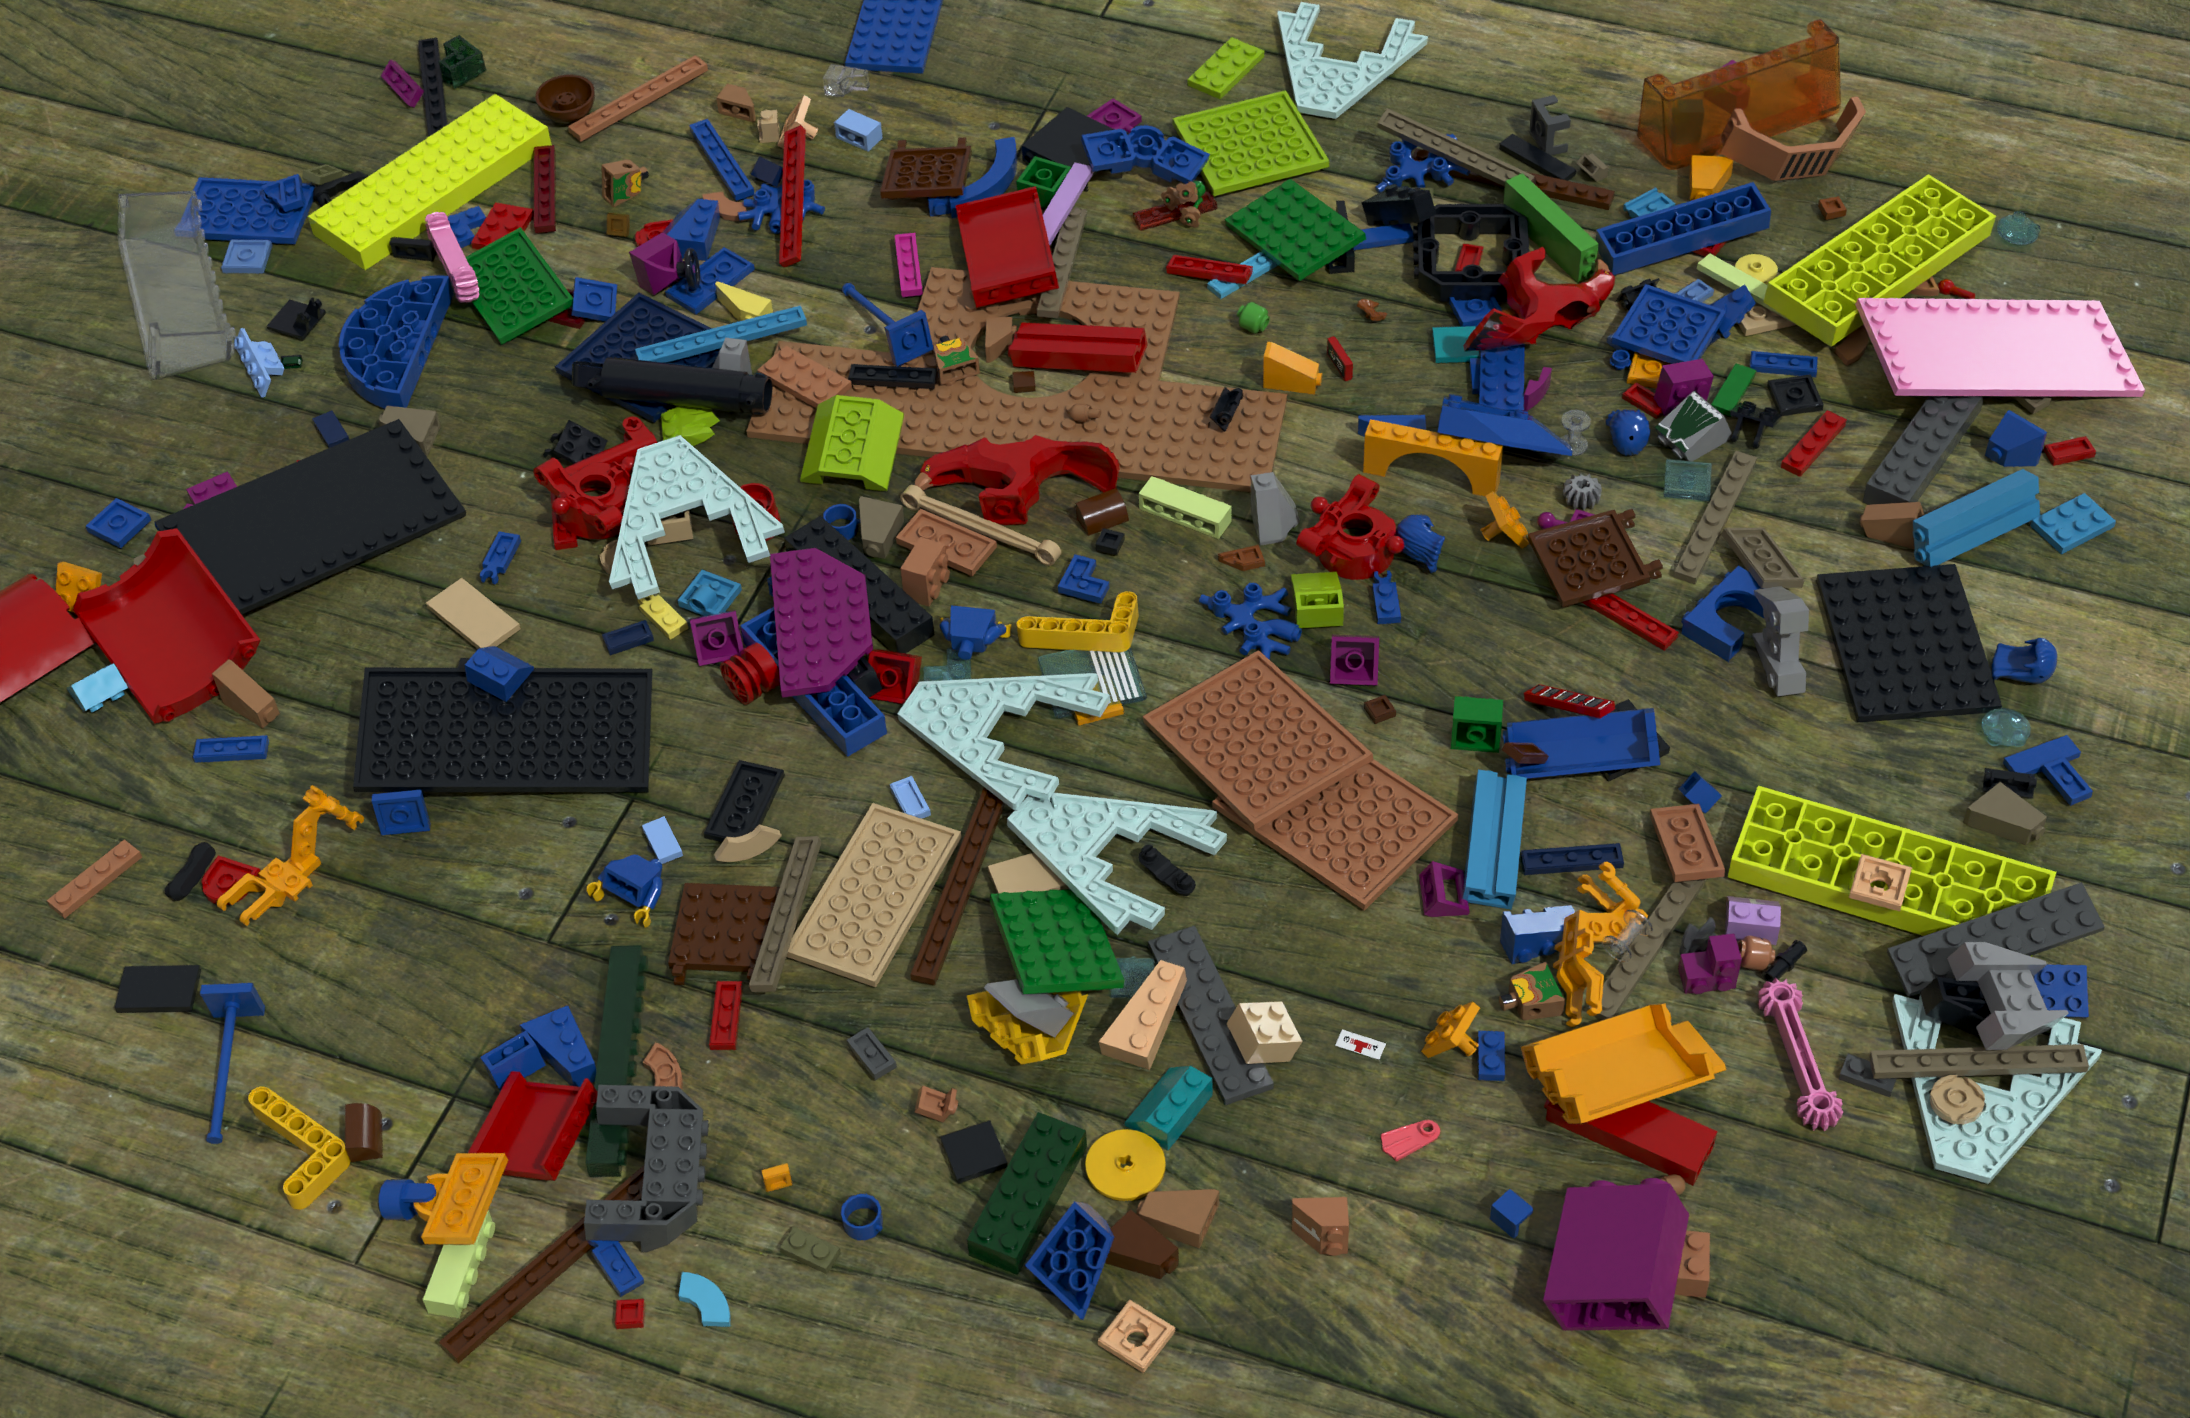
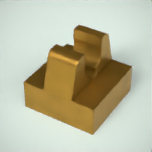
M608 213L607 235L627 237L630 228L629 215Z

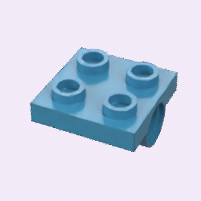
M701 570L678 599L679 607L703 616L726 612L742 591L741 584Z

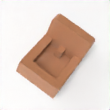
M922 1086L918 1092L915 1113L944 1122L957 1109V1090L951 1088L945 1094Z

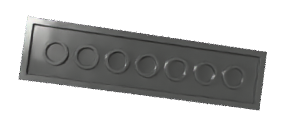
M2081 882L1887 949V954L1907 997L1920 994L1936 977L1956 979L1947 958L1965 942H1987L2031 956L2102 932L2105 926Z
M1192 926L1148 941V948L1156 964L1162 960L1185 968L1187 982L1178 1001L1177 1008L1224 1104L1228 1105L1274 1089V1083L1264 1063L1246 1064L1227 1026V1022L1236 1007L1196 927Z

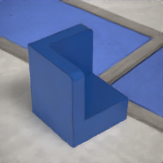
M1696 771L1678 788L1693 804H1699L1704 813H1707L1722 797Z
M1509 1189L1491 1205L1490 1220L1514 1239L1518 1235L1519 1225L1533 1213V1207Z

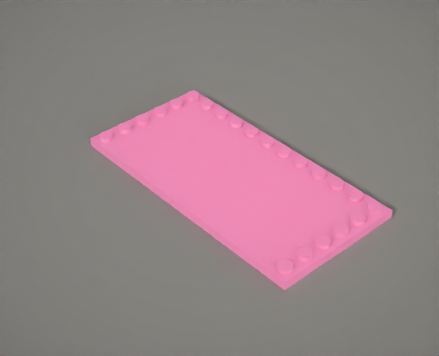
M1858 298L1855 304L1895 396L2142 397L2145 392L2100 301Z

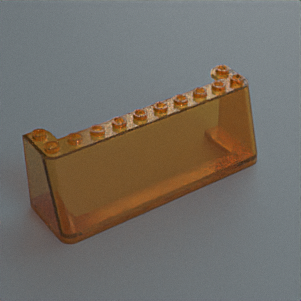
M1818 19L1807 25V33L1811 36L1810 38L1675 84H1672L1662 74L1644 78L1637 137L1665 168L1677 170L1691 165L1692 155H1720L1724 147L1720 136L1734 109H1742L1750 127L1767 137H1772L1839 113L1841 107L1839 37L1821 19Z

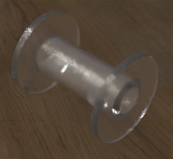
M1581 410L1567 411L1563 414L1561 422L1563 427L1568 430V434L1564 435L1561 439L1572 447V456L1581 455L1588 448V442L1581 436V433L1589 428L1591 418Z
M1627 910L1624 913L1623 918L1627 925L1617 937L1605 936L1602 940V945L1606 952L1621 962H1628L1631 959L1632 955L1628 947L1639 934L1649 936L1653 932L1650 921L1635 910Z

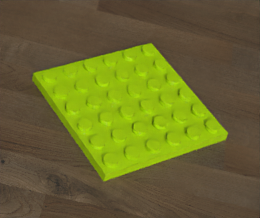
M1286 90L1172 118L1173 126L1182 141L1210 154L1208 162L1200 173L1213 196L1329 167L1328 157Z

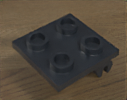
M313 297L309 300L308 305L289 299L267 325V329L304 340L326 314V311L320 308L322 306L319 299L314 301Z
M1749 401L1740 402L1730 413V415L1738 417L1731 441L1736 442L1738 440L1745 418L1753 419L1760 422L1753 443V448L1757 449L1766 426L1773 428L1782 419L1783 415L1778 414V411L1773 408L1766 407L1761 409L1756 407L1755 403Z
M568 420L563 430L558 434H552L550 441L553 443L554 440H558V443L551 449H546L543 457L546 458L547 455H550L551 458H564L574 464L602 452L608 440Z

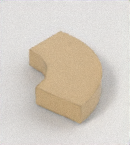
M759 824L752 832L743 836L726 837L714 856L717 861L722 862L747 860L768 850L782 835L777 829Z

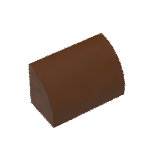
M1117 488L1076 503V519L1088 536L1102 531L1103 528L1108 529L1129 521L1125 503Z
M364 1103L345 1104V1149L351 1163L383 1158L382 1113L372 1105Z

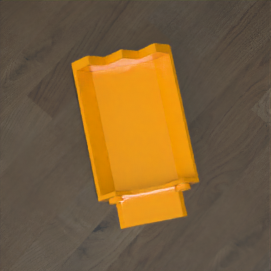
M1666 1003L1641 1007L1521 1047L1528 1074L1532 1079L1538 1078L1544 1086L1542 1088L1543 1093L1553 1105L1559 1104L1565 1112L1562 1117L1568 1124H1582L1715 1079L1714 1074L1726 1070L1725 1063L1689 1021H1682L1671 1025V1014L1666 1007Z

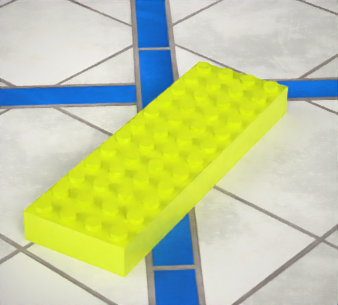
M494 94L310 214L308 219L313 235L362 269L367 270L392 253L389 243L392 237L415 238L426 230L425 218L428 214L444 212L448 216L533 159L534 147L552 145L548 127Z
M1928 174L1768 282L1763 302L1832 347L1863 325L1855 305L1858 298H1902L1989 237L1996 215Z
M1758 786L1731 858L1728 878L1922 936L2051 893L2056 876L2055 871L1762 786ZM1861 854L1912 867L1900 911L1849 898ZM1873 881L1870 884L1872 888L1876 886L1884 888V891L1889 890L1887 884L1882 881Z

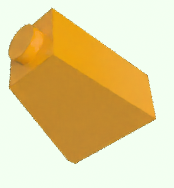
M1692 155L1690 165V201L1720 192L1731 177L1734 160L1722 156Z
M1267 342L1264 353L1263 388L1315 395L1317 386H1321L1322 373H1319V364L1273 342Z

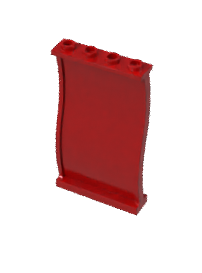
M1036 186L955 205L976 308L1059 288Z

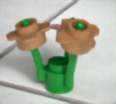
M1194 181L1184 185L1179 183L1176 188L1168 187L1167 191L1161 194L1165 205L1170 210H1174L1175 206L1181 203L1185 204L1187 201L1195 202L1193 207L1182 208L1180 222L1194 228L1199 227L1200 223L1198 220L1201 214L1197 208L1203 202L1202 196L1205 194V186L1202 182Z

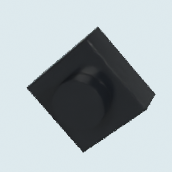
M1103 528L1095 544L1096 550L1118 555L1125 540V533Z

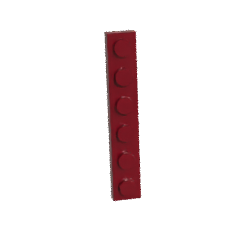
M554 145L534 147L535 233L556 231V151Z

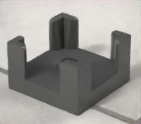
M1555 95L1532 100L1529 133L1539 149L1551 156L1568 152L1567 143L1553 146L1555 131L1567 129L1571 124V119L1567 114L1551 117L1545 106L1558 103Z

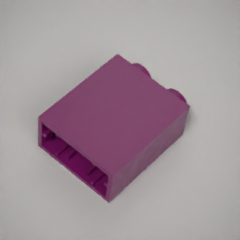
M1647 1178L1642 1180L1640 1185L1617 1186L1609 1181L1596 1180L1591 1182L1589 1187L1567 1188L1543 1298L1544 1303L1564 1331L1669 1328L1689 1213L1670 1183L1657 1178Z

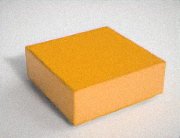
M787 1163L761 1170L766 1192L792 1185Z

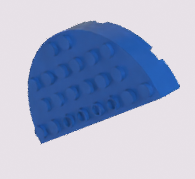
M449 276L421 277L422 280L409 282L408 279L392 284L365 299V304L359 309L355 308L347 318L339 338L340 357L350 385L365 400L382 408H386V406L407 408L454 295Z

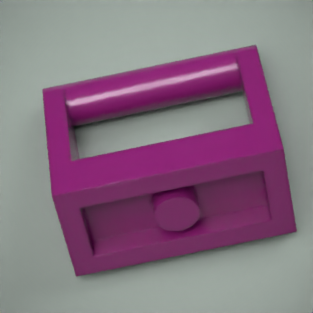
M1432 861L1419 874L1424 915L1429 917L1468 915L1470 913L1468 901L1462 899L1464 871ZM1455 879L1458 903L1446 900L1443 880Z

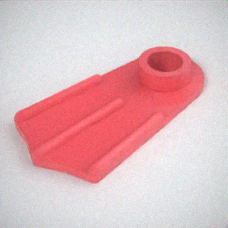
M1423 1120L1382 1133V1151L1391 1156L1395 1161H1398L1436 1140L1440 1135V1128L1432 1120ZM1430 1127L1432 1131L1426 1132L1424 1128Z

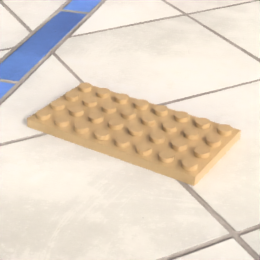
M872 803L793 935L786 957L877 987L962 838L961 831Z

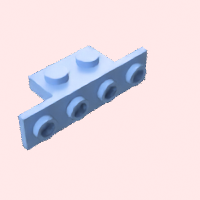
M240 328L239 334L234 340V347L237 349L241 361L254 382L255 388H257L261 397H265L271 382L269 375H282L284 367L271 343L251 341L245 329Z

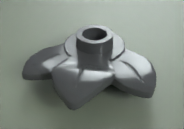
M1710 917L1700 929L1692 924L1687 926L1679 949L1680 955L1704 952L1707 949L1709 936H1716L1714 933L1716 926L1713 918Z

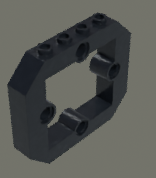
M1437 204L1434 206L1436 215L1421 223H1417V226H1413V252H1417L1414 253V265H1418L1414 266V279H1418V288L1440 302H1449V297H1454L1456 301H1470L1472 299L1490 301V297H1495L1497 302H1507V290L1498 282V279L1506 271H1483L1480 266L1473 264L1465 266L1462 271H1436V264L1439 261V241L1435 239V234H1459L1464 240L1477 239L1479 234H1509V238L1503 243L1502 255L1503 264L1509 266L1515 258L1529 252L1526 216L1506 204Z

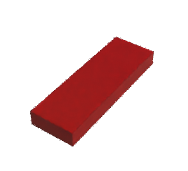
M717 981L709 1042L710 1050H736L743 992L742 981Z

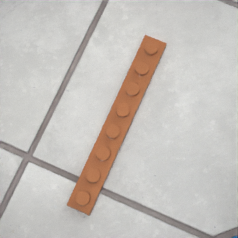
M695 55L569 125V133L581 142L708 71V66Z

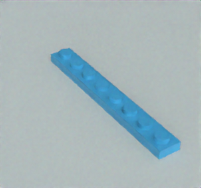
M796 306L635 349L638 360L667 363L720 349L725 338L747 341L807 326V320L801 306Z

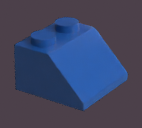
M496 646L479 648L465 664L466 677L469 683L505 702L510 699L534 670V666Z

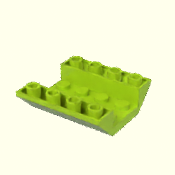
M835 395L818 404L800 481L823 484L824 476L863 480L865 489L888 491L904 413L880 399Z

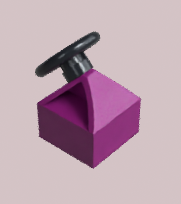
M662 232L629 252L639 287L652 295L659 293L682 278H686L692 290L698 289L700 285V266L697 254L693 248H688L685 251L683 261L677 240Z

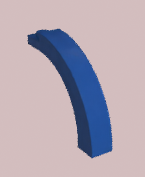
M1015 137L995 140L996 158L992 167L978 181L966 186L963 195L957 197H927L930 217L950 213L952 218H957L955 205L1003 194L1011 185L1017 170Z

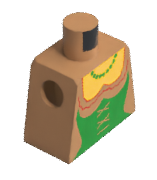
M631 160L603 164L602 197L610 205L616 207L641 192V180L649 177L648 170L645 167L639 168Z
M943 336L938 340V344L933 347L935 364L941 385L980 374L979 358L963 338L951 340L950 337Z
M1544 962L1511 977L1509 993L1499 996V1003L1503 1011L1516 1007L1521 1019L1531 1020L1563 1015L1565 999L1547 963Z

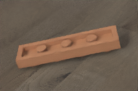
M124 839L47 900L48 905L65 919L142 858L140 851Z

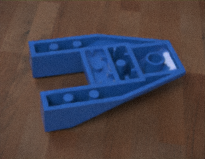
M1449 394V397L1444 396L1438 433L1504 446L1572 456V447L1533 416H1530L1528 411L1515 409V412L1465 401L1462 400V396Z

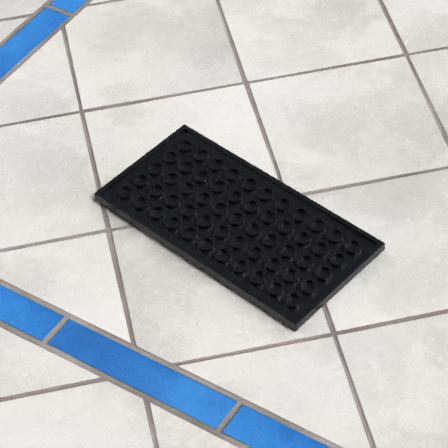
M397 419L154 521L157 531L176 528L180 531L239 612L244 614L466 516V510L400 419Z
M365 667L353 783L354 792H401L422 790V792H649L652 669L534 668L510 699L505 702L469 683L465 668Z

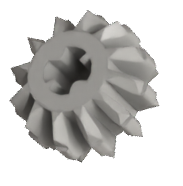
M1580 472L1578 477L1571 475V478L1567 479L1564 483L1563 499L1566 500L1567 505H1573L1574 510L1578 507L1582 508L1583 511L1586 507L1593 509L1594 505L1600 501L1601 484L1598 483L1597 478H1591L1590 474L1583 476Z

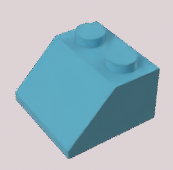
M113 663L70 685L66 689L83 711L89 709L92 713L103 707L102 702L106 699L111 698L114 701L125 695L123 690L127 689L128 686Z

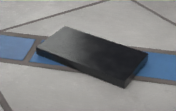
M739 760L705 829V839L723 842L726 837H740L752 832L759 824L762 825L785 776L784 770Z

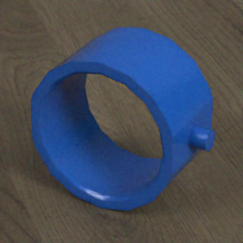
M836 504L827 508L823 514V518L829 524L837 519H848L851 521L846 526H833L847 540L857 534L858 524L861 521L857 519L856 511L851 506Z
M857 1194L851 1196L842 1204V1223L845 1233L849 1237L856 1240H868L875 1237L882 1230L883 1216L881 1207L873 1196ZM861 1208H868L877 1214L875 1220L865 1226H855L847 1221L852 1212Z

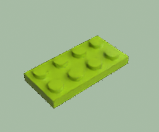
M1231 37L1187 79V86L1221 99L1264 58V50Z

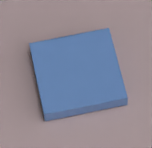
M230 240L221 267L222 272L264 273L273 246L271 241Z

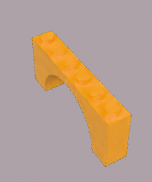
M1370 419L1365 433L1363 473L1385 477L1389 465L1398 457L1411 453L1433 454L1457 465L1470 480L1473 494L1485 497L1492 491L1497 493L1500 483L1503 445Z

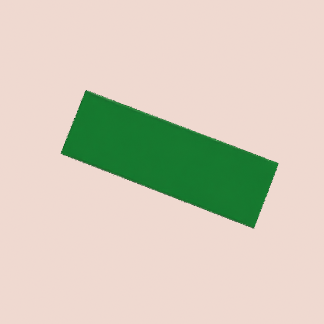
M1736 363L1711 405L1721 414L1731 417V410L1740 403L1756 375V370Z

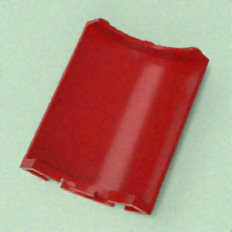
M177 528L156 532L151 545L144 553L146 558L139 565L134 564L119 576L120 580L109 587L107 584H104L95 589L78 593L73 608L75 614L111 664H115L128 688L154 724L171 721L175 717L202 705L212 697L218 696L219 691L212 673L228 659L243 670L255 655L260 643L259 637Z
M27 574L0 591V702L96 643L79 618H72L68 613L69 605L44 580H37L34 574Z

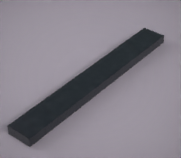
M438 38L418 40L428 137L448 125Z

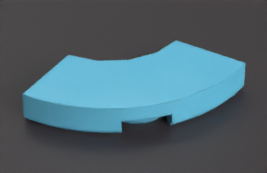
M682 1272L679 1300L691 1303L698 1308L702 1316L703 1326L730 1327V1311L722 1291L712 1281L703 1276Z

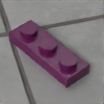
M389 60L381 77L408 106L415 108L424 90L396 61Z

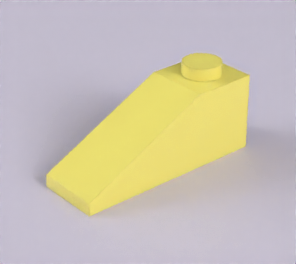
M718 281L715 283L717 299L738 321L773 313L770 299Z

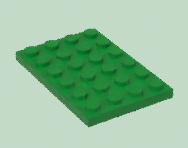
M1292 179L1283 182L1278 187L1224 219L1228 228L1298 281H1301L1366 240L1365 232Z
M521 227L466 256L469 266L473 268L477 276L480 294L478 299L473 300L471 303L501 345L572 306L573 297Z
M1071 889L990 894V905L1023 994L1117 989L1124 987V977L1100 918Z

